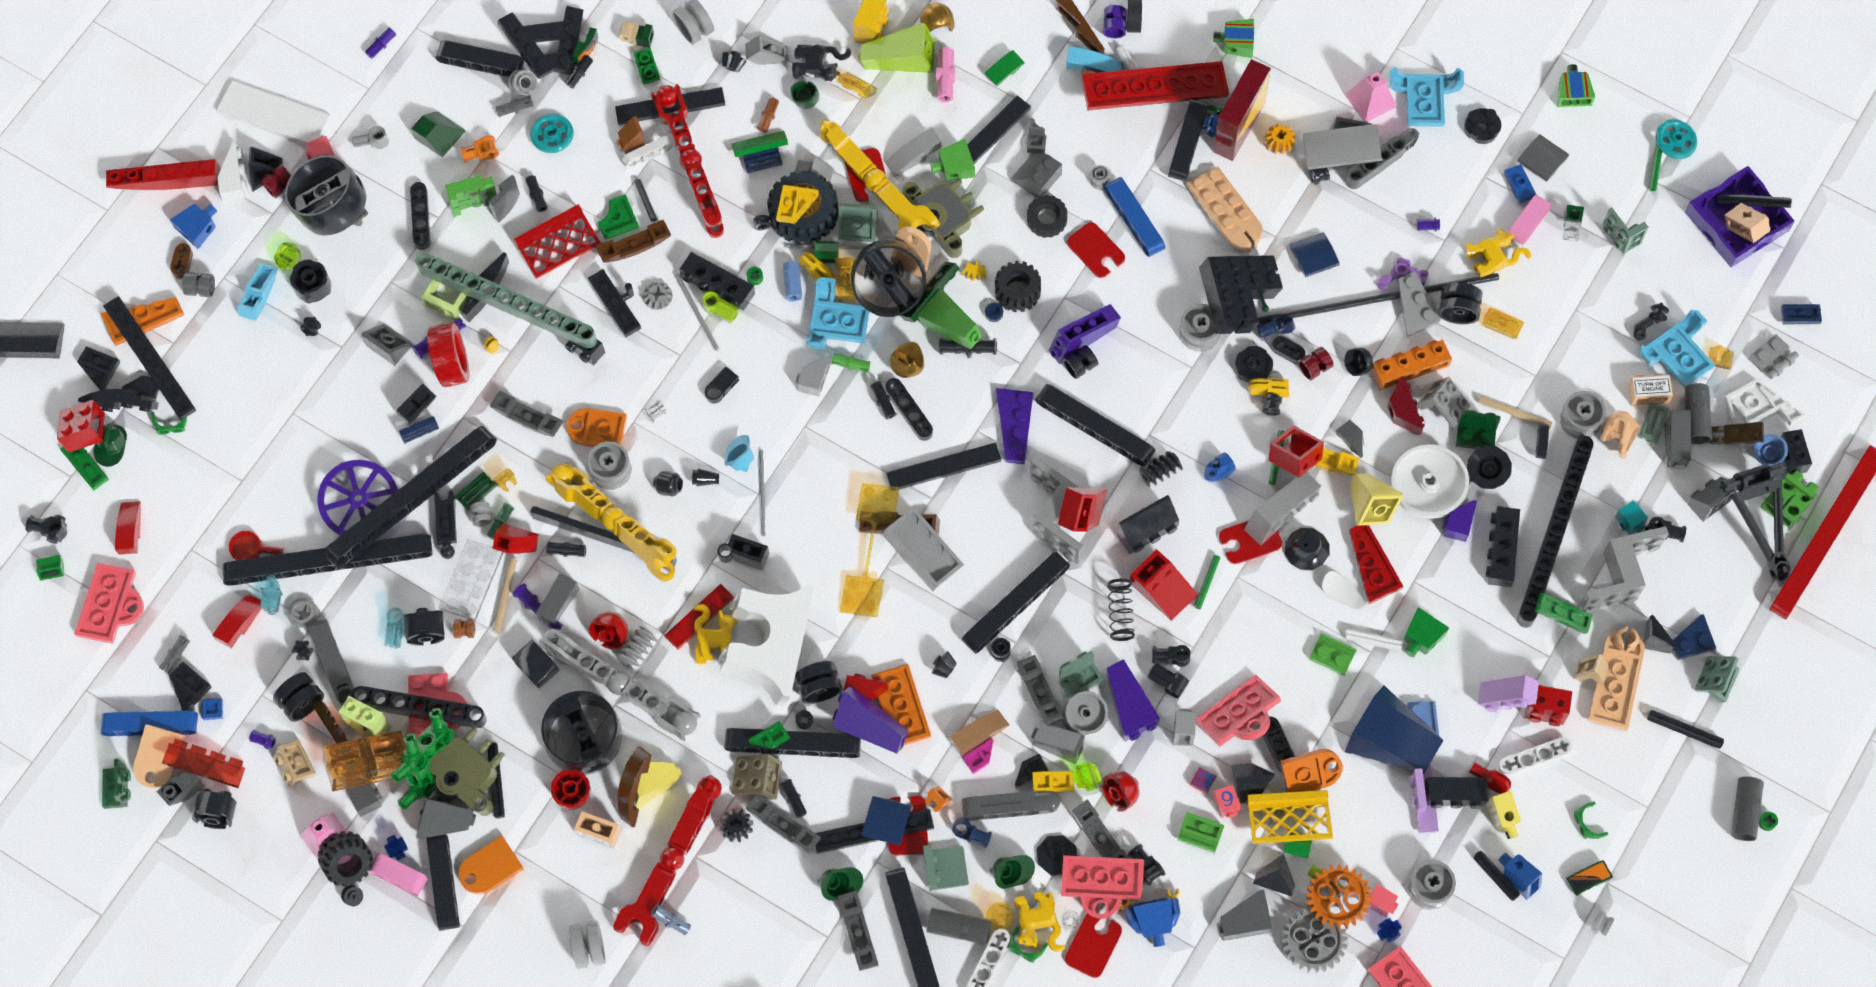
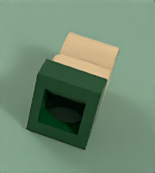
M623 22L618 38L623 42L650 48L654 37L653 25L650 24L642 26L631 22Z

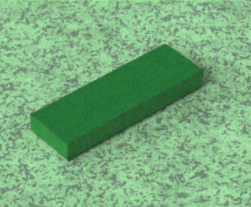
M785 131L734 142L731 145L734 156L740 157L788 145Z
M64 447L60 448V451L93 491L109 480L84 448L68 452Z
M1545 593L1539 594L1535 609L1536 613L1586 634L1589 632L1592 614Z

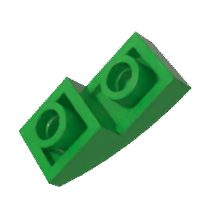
M651 48L633 52L643 85L660 81Z
M1012 50L993 64L985 74L998 87L1010 75L1013 76L1025 62Z

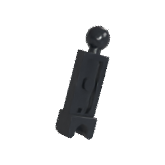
M450 490L448 498L445 500L441 499L438 492L434 493L437 544L443 545L440 549V555L444 559H451L454 556L455 549L451 544L457 543L456 498L454 492Z

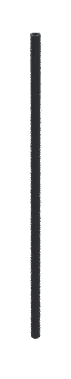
M1493 273L1481 278L1477 276L1423 287L1427 293L1441 291L1442 287L1449 283L1461 282L1475 285L1499 280V274ZM1397 291L1258 317L1259 325L1269 322L1271 318H1274L1275 321L1287 316L1298 318L1400 299V294Z

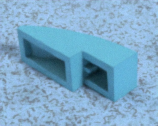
M1069 46L1066 69L1078 71L1085 69L1096 73L1121 71L1123 62L1092 50Z
M260 263L246 285L245 295L237 306L239 316L254 321L257 320L273 287L278 267Z

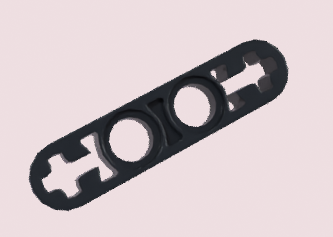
M415 182L410 187L413 242L417 249L425 250L431 245L428 190L424 183ZM419 188H421L422 190L420 192L421 198H418L417 191ZM418 204L425 205L422 211L415 210ZM424 220L426 224L424 227L419 228L416 226L417 222ZM420 233H423L425 239L423 243L419 242L421 240Z
M897 378L889 379L885 384L887 395L890 396L892 402L915 435L922 441L931 439L933 436L931 423L902 382ZM892 384L897 386L898 395L894 389H891ZM902 398H907L909 400V404L906 406H901L899 404V400ZM911 413H918L920 417L918 420L913 421L909 418V415ZM921 423L925 430L928 429V434L921 433V427L919 426Z

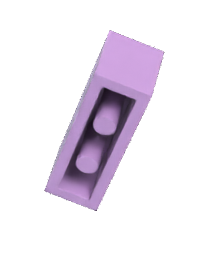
M1527 675L1481 682L1478 705L1484 707L1488 712H1497L1500 709L1511 710L1513 707L1526 708L1527 705L1536 704L1539 681Z

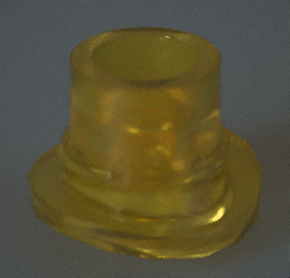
M996 902L988 908L986 919L991 920L990 926L996 930L1006 929L1014 920V912L1009 904Z

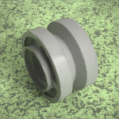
M516 70L510 75L508 84L514 94L528 96L535 92L538 81L533 72L529 70ZM523 78H524V80H525V85H524V87H522V85H521V80H522Z

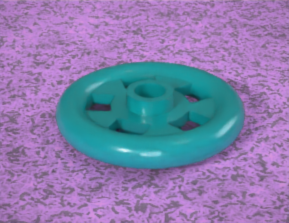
M547 114L538 118L530 131L533 145L545 153L563 151L570 145L574 136L571 122L559 114ZM547 122L549 125L543 129L541 126ZM556 122L562 123V127L556 126ZM561 133L566 134L565 139H560ZM543 134L544 140L539 141L538 135ZM548 142H556V145L548 146Z
M1678 119L1666 120L1658 126L1655 133V140L1659 149L1668 157L1685 159L1690 157L1697 148L1696 133L1684 121ZM1672 127L1673 131L1669 133L1666 128ZM1680 128L1683 129L1687 134L1684 135L1681 131H1679ZM1663 137H1667L1668 143H1664ZM1686 141L1690 142L1689 148L1684 146ZM1673 148H1680V152L1673 151Z

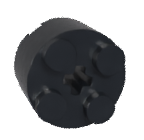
M307 259L298 262L293 267L290 283L296 295L305 303L318 302L331 293V279L322 263Z
M418 608L415 613L404 615L405 638L408 644L424 646V642L430 641L432 645L440 643L445 639L443 611H428V608Z
M206 788L200 789V793L197 794L192 820L197 824L198 821L204 823V827L211 829H226V825L230 828L237 802L231 797L232 793L228 791H220L219 793L212 792Z

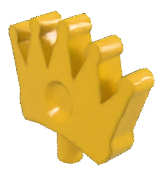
M975 261L974 265L967 263L962 272V276L967 273V279L972 275V281H975L976 276H978V281H981L982 275L984 279L987 278L985 266L978 265L979 261Z

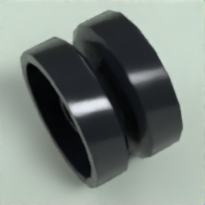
M1467 283L1446 284L1441 290L1438 315L1443 320L1453 324L1465 325L1477 322L1480 318L1483 292L1478 287Z
M833 661L816 662L796 672L795 681L797 686L801 688L799 694L803 703L816 704L838 696L843 691L841 680L836 677L838 670Z
M300 672L280 685L273 695V701L280 709H284L283 713L291 722H297L315 711V703L323 701L325 694L317 685H314L313 679L306 672Z

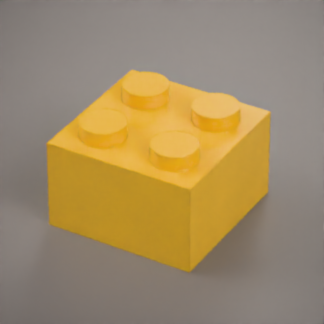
M863 0L853 22L855 42L864 44L883 36L882 30L888 26L890 19L888 17L889 8H887V0Z

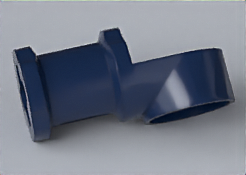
M1290 316L1276 321L1274 318H1271L1269 322L1256 326L1262 341L1265 340V337L1274 333L1289 334L1296 328L1294 320Z
M963 817L957 818L953 823L952 832L955 836L967 840L969 843L974 842L983 845L985 849L987 848L992 832L989 831L987 833L977 829L976 826L971 825L968 819ZM963 824L967 827V830L959 831L956 826Z

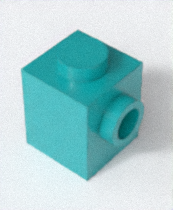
M1632 500L1618 510L1615 518L1618 520L1621 529L1627 531L1630 535L1635 531L1638 533L1646 527L1645 523L1648 516Z

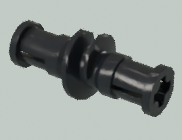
M940 338L939 353L940 355L944 353H966L968 359L972 357L973 353H993V355H997V338H993V340L979 339L971 349L952 340Z

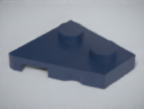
M1704 614L1696 618L1673 639L1677 645L1674 649L1677 660L1716 650V645Z

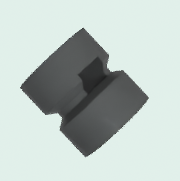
M185 272L182 283L183 294L187 296H197L199 294L200 297L211 298L215 290L214 274L201 273L199 275L197 272Z

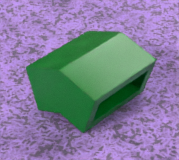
M816 241L815 257L822 263H838L839 242Z
M61 555L36 559V572L40 581L64 576V561Z
M1312 840L1285 842L1283 853L1308 859Z

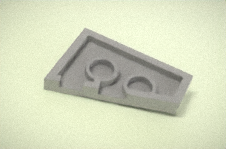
M1414 271L1399 278L1397 282L1406 326V337L1439 323L1441 319L1416 272Z

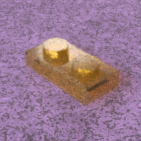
M849 72L839 75L837 80L844 88L854 90L863 98L875 95L878 89Z
M1489 307L1481 326L1517 340L1524 321Z

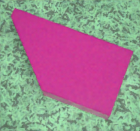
M992 737L962 757L963 762L973 775L989 765L994 742Z

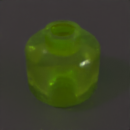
M284 242L278 246L273 259L277 267L282 270L293 269L298 263L301 252L296 244Z
M1088 761L1075 766L1076 770L1073 771V776L1079 789H1086L1088 792L1098 788L1097 784L1101 782L1102 778L1096 764H1091Z

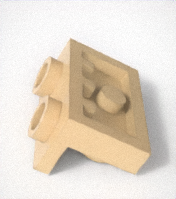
M300 740L277 747L274 754V762L276 766L280 767L282 778L285 783H288L290 788H293L296 782L315 776L316 772Z

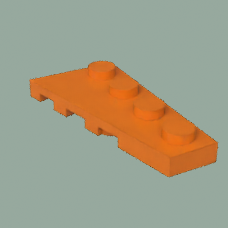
M177 297L155 301L144 306L142 304L136 305L135 308L128 309L144 333L185 315ZM100 313L114 345L117 346L126 342L108 313Z

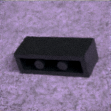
M1427 777L1424 780L1427 806H1431V808L1450 806L1453 809H1458L1463 806H1470L1471 809H1479L1488 802L1486 778Z

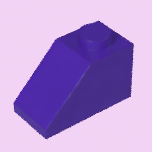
M1472 500L1453 510L1448 518H1444L1442 529L1445 530L1444 537L1463 542L1467 541L1477 504L1476 500Z

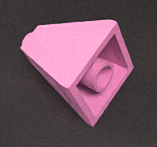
M1378 71L1365 77L1345 95L1363 122H1369L1396 108L1388 86Z
M330 813L309 825L300 837L318 860V851H321L320 846L326 843L325 840L328 837L332 838V835L335 833L339 835L341 831H345L347 834L348 831L336 815Z

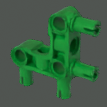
M438 708L433 709L429 713L431 725L418 738L412 733L407 734L403 738L406 749L402 754L401 764L391 773V778L396 783H400L404 777L406 779L408 791L397 801L399 807L403 810H407L416 800L431 796L435 787L433 775L429 769L431 759L453 739L454 731L448 728L447 723L443 720L442 711Z

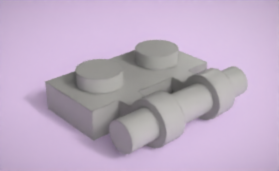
M1775 334L1752 353L1748 360L1761 372L1768 368L1770 372L1767 373V376L1772 380L1774 377L1780 376L1787 366L1793 365L1799 354L1796 351L1787 354L1786 351L1790 346ZM1778 358L1782 360L1779 364L1774 363Z

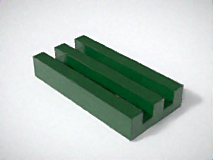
M483 471L456 494L455 498L469 511L472 504L481 501L497 485ZM489 483V486H487L481 493H479L474 499H472L468 504H466V502L470 498L475 496L485 485Z

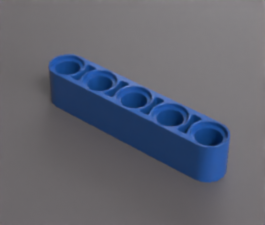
M1120 176L1104 184L1107 196L1146 256L1151 257L1166 249L1162 237L1124 179Z
M194 711L103 713L100 734L111 737L142 736L145 725L149 724L183 735H193L197 733L198 713Z

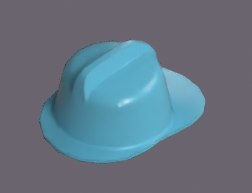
M738 436L728 445L725 452V466H730L736 471L748 472L749 465L754 459V454L750 448L749 436Z

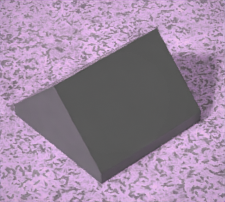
M386 324L364 331L361 335L368 348L394 366L413 345L412 342Z

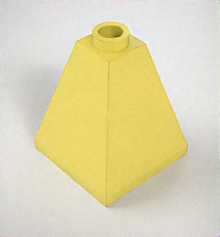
M1355 474L1352 477L1350 489L1356 524H1389L1404 495L1370 474Z
M650 761L648 773L641 774L634 806L640 809L677 784L679 778L682 777L680 768L675 767L674 763Z

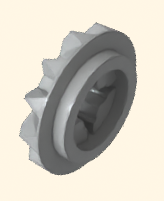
M660 281L658 283L652 282L648 287L646 286L643 293L644 303L649 308L655 310L667 307L673 298L672 290L667 283L664 284ZM659 290L661 295L657 298L656 301L655 295L653 294H656Z
M300 598L289 606L287 612L288 620L297 628H307L308 625L313 624L318 619L319 610L314 601ZM306 609L309 615L301 618L298 612H303Z

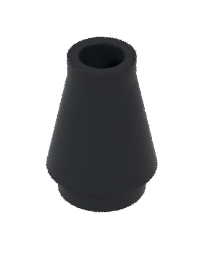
M700 468L692 470V485H696V487L713 484L719 485V473Z

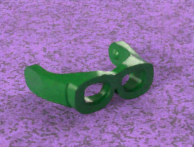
M151 412L152 423L158 435L185 431L187 417L175 426L164 427L156 423L155 412Z
M1595 801L1587 803L1574 811V818L1577 824L1580 825V832L1584 839H1600L1609 835L1608 832L1601 834L1593 833L1583 823L1584 810L1595 806Z
M1016 926L1011 935L1008 949L1016 955H1021L1025 960L1034 963L1036 959L1043 955L1048 944L1046 942L1043 948L1036 953L1021 951L1014 940L1020 928Z

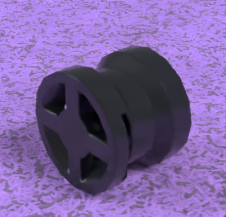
M1327 167L1309 170L1310 178L1315 185L1319 184L1322 180H1330Z
M1275 394L1264 395L1263 401L1265 404L1262 407V412L1271 416L1279 415L1282 397Z

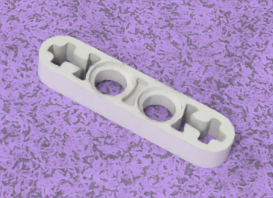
M672 133L627 153L623 157L626 167L629 169L637 167L677 148Z
M1561 737L1501 759L1498 770L1508 777L1566 757L1572 750V743L1569 739ZM1560 743H1562L1563 746H1567L1565 751H1563V749L1556 750V755H1554L1553 749L1558 748ZM1539 750H1548L1550 756L1548 758L1540 757ZM1524 755L1529 756L1531 764L1524 765L1521 762V757ZM1516 759L1517 764L1513 765L1510 771L1507 768H1503L1506 762L1508 765L1514 764Z
M1005 929L994 931L966 987H975L976 983L973 980L984 985V987H988L1010 943L1008 931ZM1001 934L1005 935L1004 939L1006 941H1002L1000 943L999 949L991 946L992 944L996 946L998 942V938H996V936H1001ZM988 952H996L998 959L994 962L988 961L986 958ZM981 969H985L989 973V977L985 980H981L977 976L978 971Z

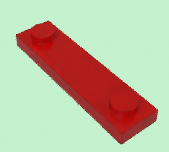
M721 583L699 603L706 605L710 610L709 619L702 627L712 620L719 610L724 609L734 599V596ZM693 608L664 637L679 650L696 634L694 628L695 621L702 616V612L696 611Z

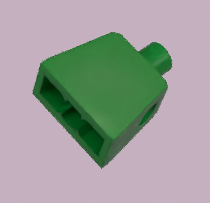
M1418 607L1403 639L1409 644L1404 652L1410 657H1415L1418 651L1427 655L1447 635L1450 628Z

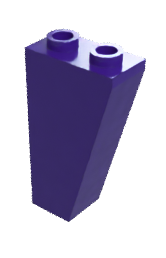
M1108 304L1058 329L1049 348L1051 356L1059 364L1063 363L1064 358L1072 353L1076 354V350L1082 346L1091 345L1117 328L1121 316L1111 304Z
M1122 659L1106 669V676L1122 737L1125 742L1128 740L1134 741L1144 731L1150 732L1156 729L1160 717L1125 660Z
M848 687L840 693L838 697L840 704L832 717L834 720L833 728L896 754L903 749L908 729L853 687Z

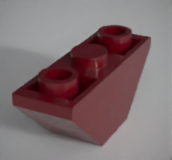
M1404 376L1400 378L1393 391L1387 408L1393 424L1416 435H1420L1425 427L1423 417L1419 416L1417 400L1413 399L1411 395V384L1406 382Z

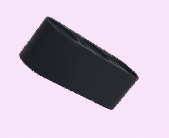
M1269 716L1270 725H1273L1275 730H1267L1262 737L1278 771L1283 774L1280 761L1295 757L1278 719ZM1280 742L1283 747L1278 749L1274 747L1273 743Z

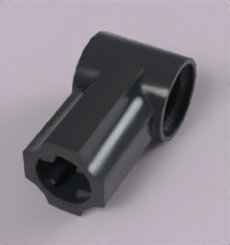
M1158 663L1152 667L1147 677L1162 686L1170 696L1177 699L1180 698L1190 683L1182 674L1173 673Z

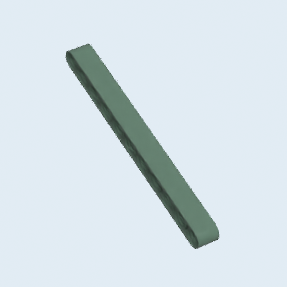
M420 253L415 259V263L423 276L584 348H592L597 343L595 331L588 324L431 254ZM558 320L557 323L551 324L552 321Z

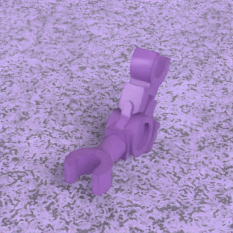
M1399 258L1396 260L1397 264L1393 267L1391 273L1381 277L1378 280L1379 283L1376 284L1380 290H1383L1393 280H1398L1415 271L1424 286L1426 280L1421 279L1420 276L1427 277L1429 272L1426 270L1417 271V268L1410 267L1411 262L1409 259Z

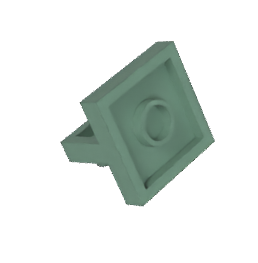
M840 203L838 240L875 242L878 221L877 206Z

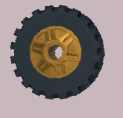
M801 170V173L791 172L788 177L784 175L780 178V182L776 181L774 183L773 189L768 194L767 207L771 226L780 237L784 235L786 241L791 242V240H794L795 244H801V242L811 244L812 240L820 241L821 236L826 237L830 234L829 229H834L835 221L838 220L839 216L837 193L830 181L826 182V178L822 175L818 177L816 172L806 173V170ZM783 185L819 190L818 197L795 224L778 222L776 220Z

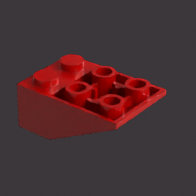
M1066 487L1058 525L1073 532H1087L1099 526L1108 489Z
M1157 549L1130 574L1129 580L1132 581V586L1170 621L1198 596V593L1173 563Z

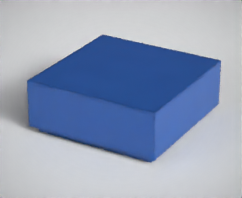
M222 698L202 700V719L204 721L223 719Z

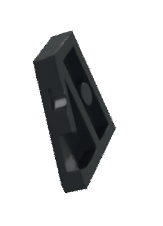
M85 346L77 363L99 390H105L118 368L120 360Z
M183 661L169 675L182 711H190L212 688L207 681Z

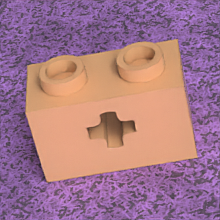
M1742 203L1725 214L1727 229L1753 243L1770 231L1768 217Z

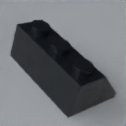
M1169 495L1164 496L1118 523L1117 537L1129 555L1133 552L1138 553L1142 551L1147 544H1154L1161 539V536L1165 534L1170 535L1178 529L1179 518Z

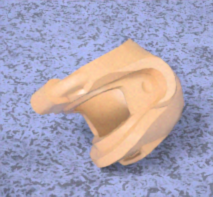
M1619 410L1612 412L1601 427L1602 434L1600 439L1604 442L1610 441L1613 438L1618 439V454L1623 459L1627 456L1626 453L1637 436L1640 425L1627 411Z

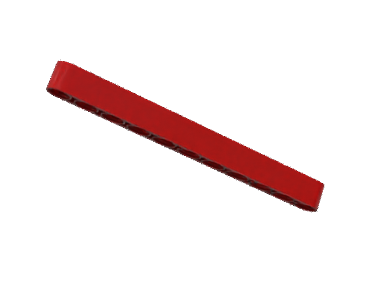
M1869 445L1770 606L1769 611L1785 620L1792 612L1875 476L1876 447Z

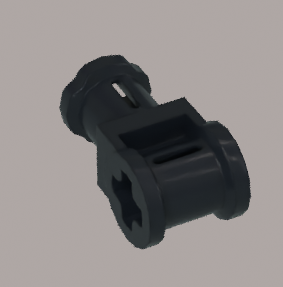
M1653 517L1645 527V531L1655 529V527L1657 529L1666 526L1669 533L1666 539H1676L1680 543H1683L1687 530L1686 526L1672 525L1671 521H1666L1661 517Z
M1186 645L1168 646V648H1156V646H1153L1152 663L1168 662L1169 665L1185 667L1190 663L1191 652ZM1180 653L1184 654L1183 659L1180 658Z
M1139 844L1132 848L1127 855L1133 859L1144 860L1143 881L1150 886L1152 881L1160 876H1165L1166 873L1160 863L1152 855L1148 856L1143 850L1144 846Z

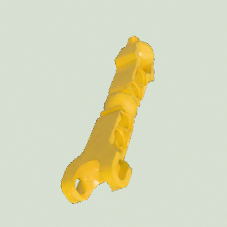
M826 120L820 122L819 135L821 140L833 146L838 156L865 183L866 188L874 192L881 202L899 220V230L903 227L917 228L922 224H927L932 229H936L940 225L938 219L928 207L912 205L887 179L886 174L877 169L850 137L842 131L839 124Z
M565 462V464L555 465L551 469L550 474L545 475V480L555 487V491L566 502L577 504L591 517L599 520L605 528L614 531L613 534L618 535L621 542L644 560L647 568L656 578L663 582L674 578L675 567L670 561L676 557V547L665 538L658 539L636 520L625 514L622 509L614 507V503L610 502L607 496L589 482L588 474ZM573 480L578 484L577 486H576V485L569 486V485L572 483ZM661 568L665 569L669 573L666 574L661 572Z

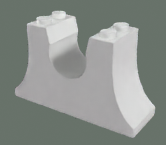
M806 585L796 592L781 595L766 594L742 588L739 594L736 593L730 610H733L732 617L742 623H750L757 626L763 634L764 643L759 646L729 643L727 648H723L719 656L718 665H721L720 672L739 676L758 684L771 695L777 706L784 707L791 697L814 587Z

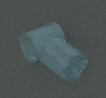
M391 608L386 614L385 647L395 649L402 647L405 614L400 608ZM401 615L399 621L393 622L394 616Z

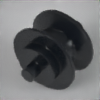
M1662 302L1650 307L1653 312H1650L1649 316L1652 317L1656 324L1668 319L1665 314L1669 313V308L1663 305Z
M316 317L304 318V324L300 326L301 331L306 336H317L321 323Z
M295 641L296 644L291 652L298 654L296 660H310L309 657L314 649L308 648L309 641Z
M354 885L346 886L341 892L342 901L351 907L358 906L364 897L363 891Z

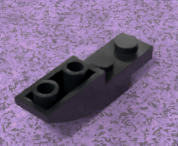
M129 389L95 391L79 397L77 401L84 403L94 400L98 406L102 407L103 411L113 412V409L120 410L121 407L132 409L133 406H138L139 411L150 412L151 409L157 410L159 402L141 399L142 391Z

